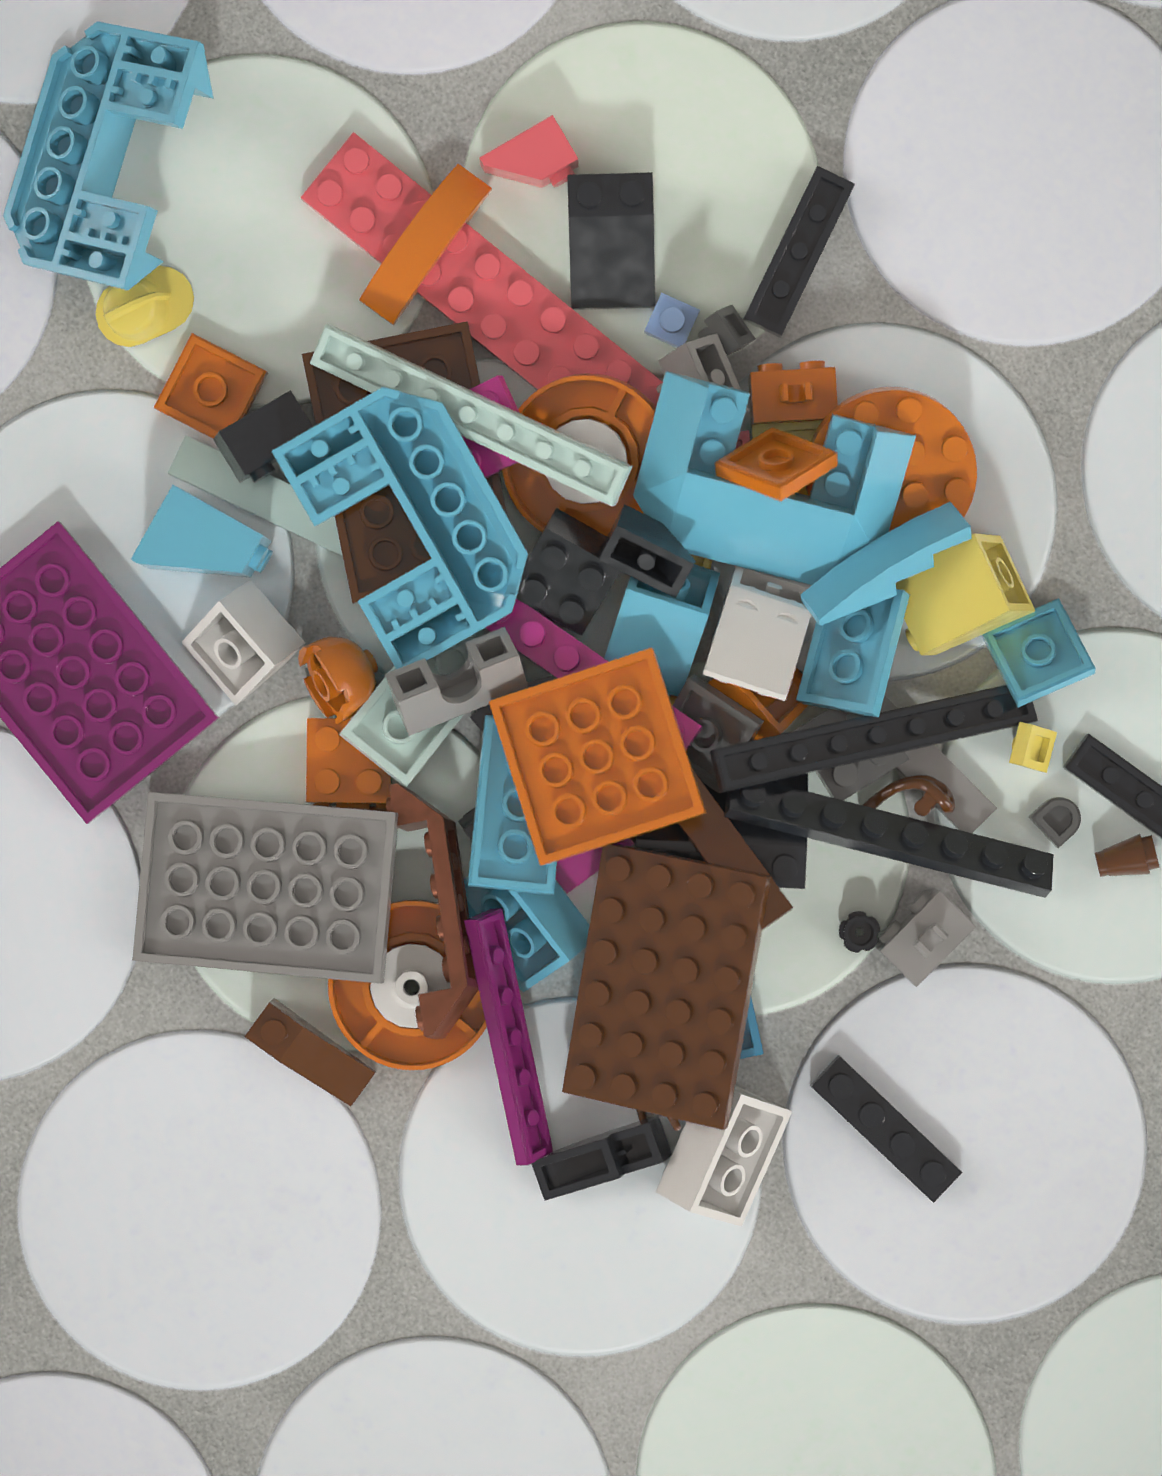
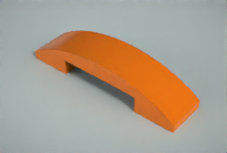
M457 164L402 233L374 274L359 301L394 326L417 294L418 287L464 224H468L492 191V188L460 164Z

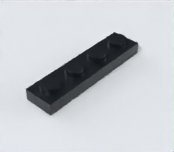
M820 166L816 167L743 318L744 321L779 338L782 337L855 183Z
M840 1055L810 1084L825 1101L933 1203L963 1173Z

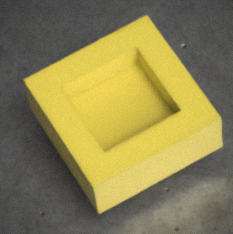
M1019 722L1017 734L1012 742V753L1009 763L1047 773L1057 732Z

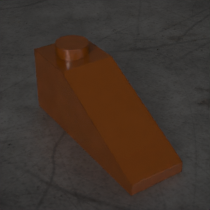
M275 998L268 1003L244 1036L278 1062L349 1106L353 1105L376 1073L375 1070Z

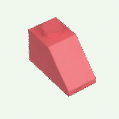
M553 115L479 158L480 165L486 174L540 188L550 183L554 188L566 183L567 175H575L573 170L578 167V157Z

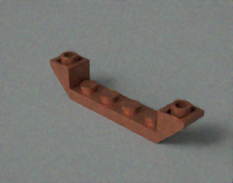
M395 783L389 785L390 797L386 800L387 812L398 813V828L407 832L428 828L429 831L424 834V844L428 856L433 859L434 874L430 875V886L434 898L439 901L440 915L436 917V929L440 940L445 943L446 957L442 959V971L446 982L450 983L451 988L418 994L420 1005L416 1006L415 1015L420 1031H424V1037L443 1039L446 1038L479 990L464 920L469 919L456 822L412 790Z

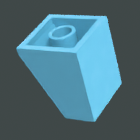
M172 485L131 560L150 569L252 577L254 571L261 573L264 570L273 551L268 549L271 540L177 486Z
M694 564L676 598L630 576L604 659L612 661L653 648L668 694L678 697L687 680L704 631L720 572Z

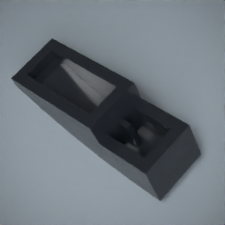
M659 1115L560 1148L531 1164L544 1201L616 1180L627 1173L663 1163L672 1155Z

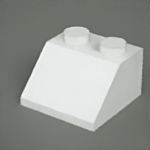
M251 579L219 600L181 642L236 706L284 666L305 644L295 629L285 620Z

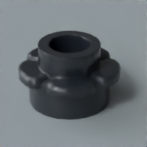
M863 911L850 913L848 919L840 923L839 937L844 940L845 948L851 952L870 951L879 941L877 937L880 932L878 921L873 916L868 917ZM862 928L863 935L857 936L856 929Z

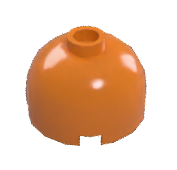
M332 636L317 640L299 650V666L307 664L310 676L304 678L305 685L320 711L327 718L336 715L337 717L334 722L336 724H340L353 717L375 690L376 679L374 673L378 671V666L371 652L367 649L362 650L355 642L347 638Z

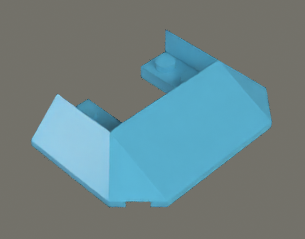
M97 21L84 31L86 37L71 48L63 46L51 57L3 217L8 229L13 231L20 246L18 253L23 264L128 291L164 262L145 252L158 211L146 205L112 198L135 121L139 119L183 129L193 95L214 99L204 45L201 42Z
M666 371L633 496L642 512L663 523L689 554L813 585L839 563L870 542L889 532L916 438L915 435L832 414L823 447L837 452L838 466L813 481L809 496L795 492L783 501H778L716 476L715 462L736 448L750 393Z
M382 387L272 451L314 526L320 525L389 484L432 559L358 601L396 669L424 658L427 661L513 611L528 552L443 403Z

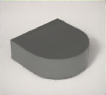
M1062 797L1046 800L1028 816L1056 848L1061 847L1073 836L1081 823V814L1077 805L1071 800Z

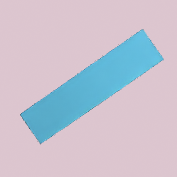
M951 502L946 503L907 521L864 546L801 594V601L819 626H822L896 596V582L933 568V554L972 539L971 526Z

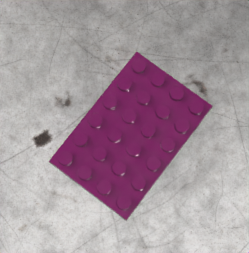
M57 521L0 568V718L86 824H90L220 717L60 521Z

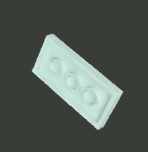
M480 630L427 660L431 672L437 675H447L460 669L468 658L465 642L483 636L485 633ZM395 666L389 672L396 670ZM385 676L369 699L362 705L339 735L402 786L407 787L463 715L409 736L395 706Z

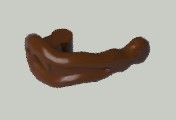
M914 775L896 780L879 790L863 804V806L876 809L896 793L909 789H920L925 791V794L914 805L917 815H928L937 803L945 813H951L955 809V800L949 788L943 782L928 775Z

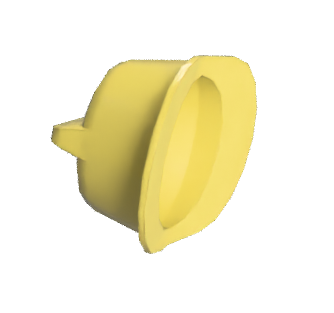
M158 266L128 291L111 286L103 291L97 301L95 314L98 328L108 340L116 345L133 347L144 344L182 325L192 312L194 295L191 284L182 273L172 267Z

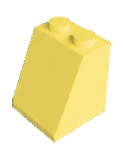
M973 533L971 534L972 539L933 554V568L896 582V589L904 590L910 594L904 616L908 626L905 633L911 647L915 651H919L921 656L937 655L1035 612L1034 606L1001 536Z

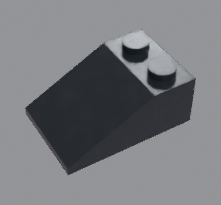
M653 172L567 175L571 308L573 310L655 307Z

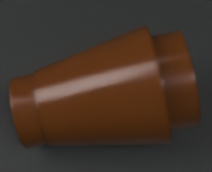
M1137 834L1105 848L1103 851L1095 852L1100 877L1108 875L1150 874L1149 870L1160 868L1152 835L1141 837V834Z

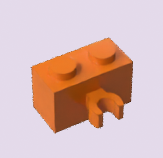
M825 361L800 362V369L783 370L782 363L757 365L758 372H750L748 376L751 425L823 420L838 406L836 368L825 367Z

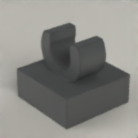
M732 304L715 311L706 318L704 322L708 327L703 328L697 336L698 338H703L717 333L727 356L743 349L755 340V337Z

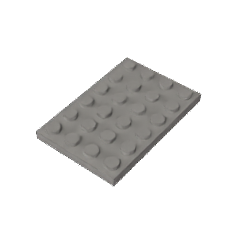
M148 792L132 961L384 983L398 813Z

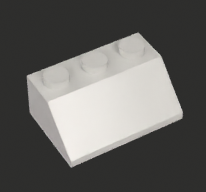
M735 1086L728 1128L720 1130L686 1122L668 1165L663 1171L656 1193L691 1213L742 1227L793 1111Z

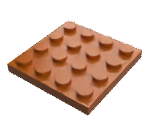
M653 648L489 701L540 866L706 813Z

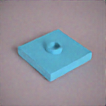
M1059 598L1035 608V612L982 635L1017 707L1096 674V668Z

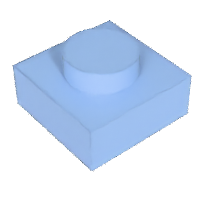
M661 293L644 333L678 348L686 343L700 310Z

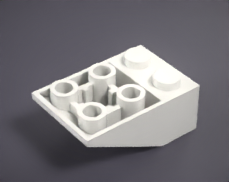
M735 566L724 597L703 675L724 683H731L756 691L763 696H771L785 701L811 617V613L801 601V594L812 585Z

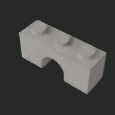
M505 627L465 642L468 658L460 669L451 674L437 675L432 673L425 658L385 674L395 706L409 736L487 706L491 700L528 688L519 654Z

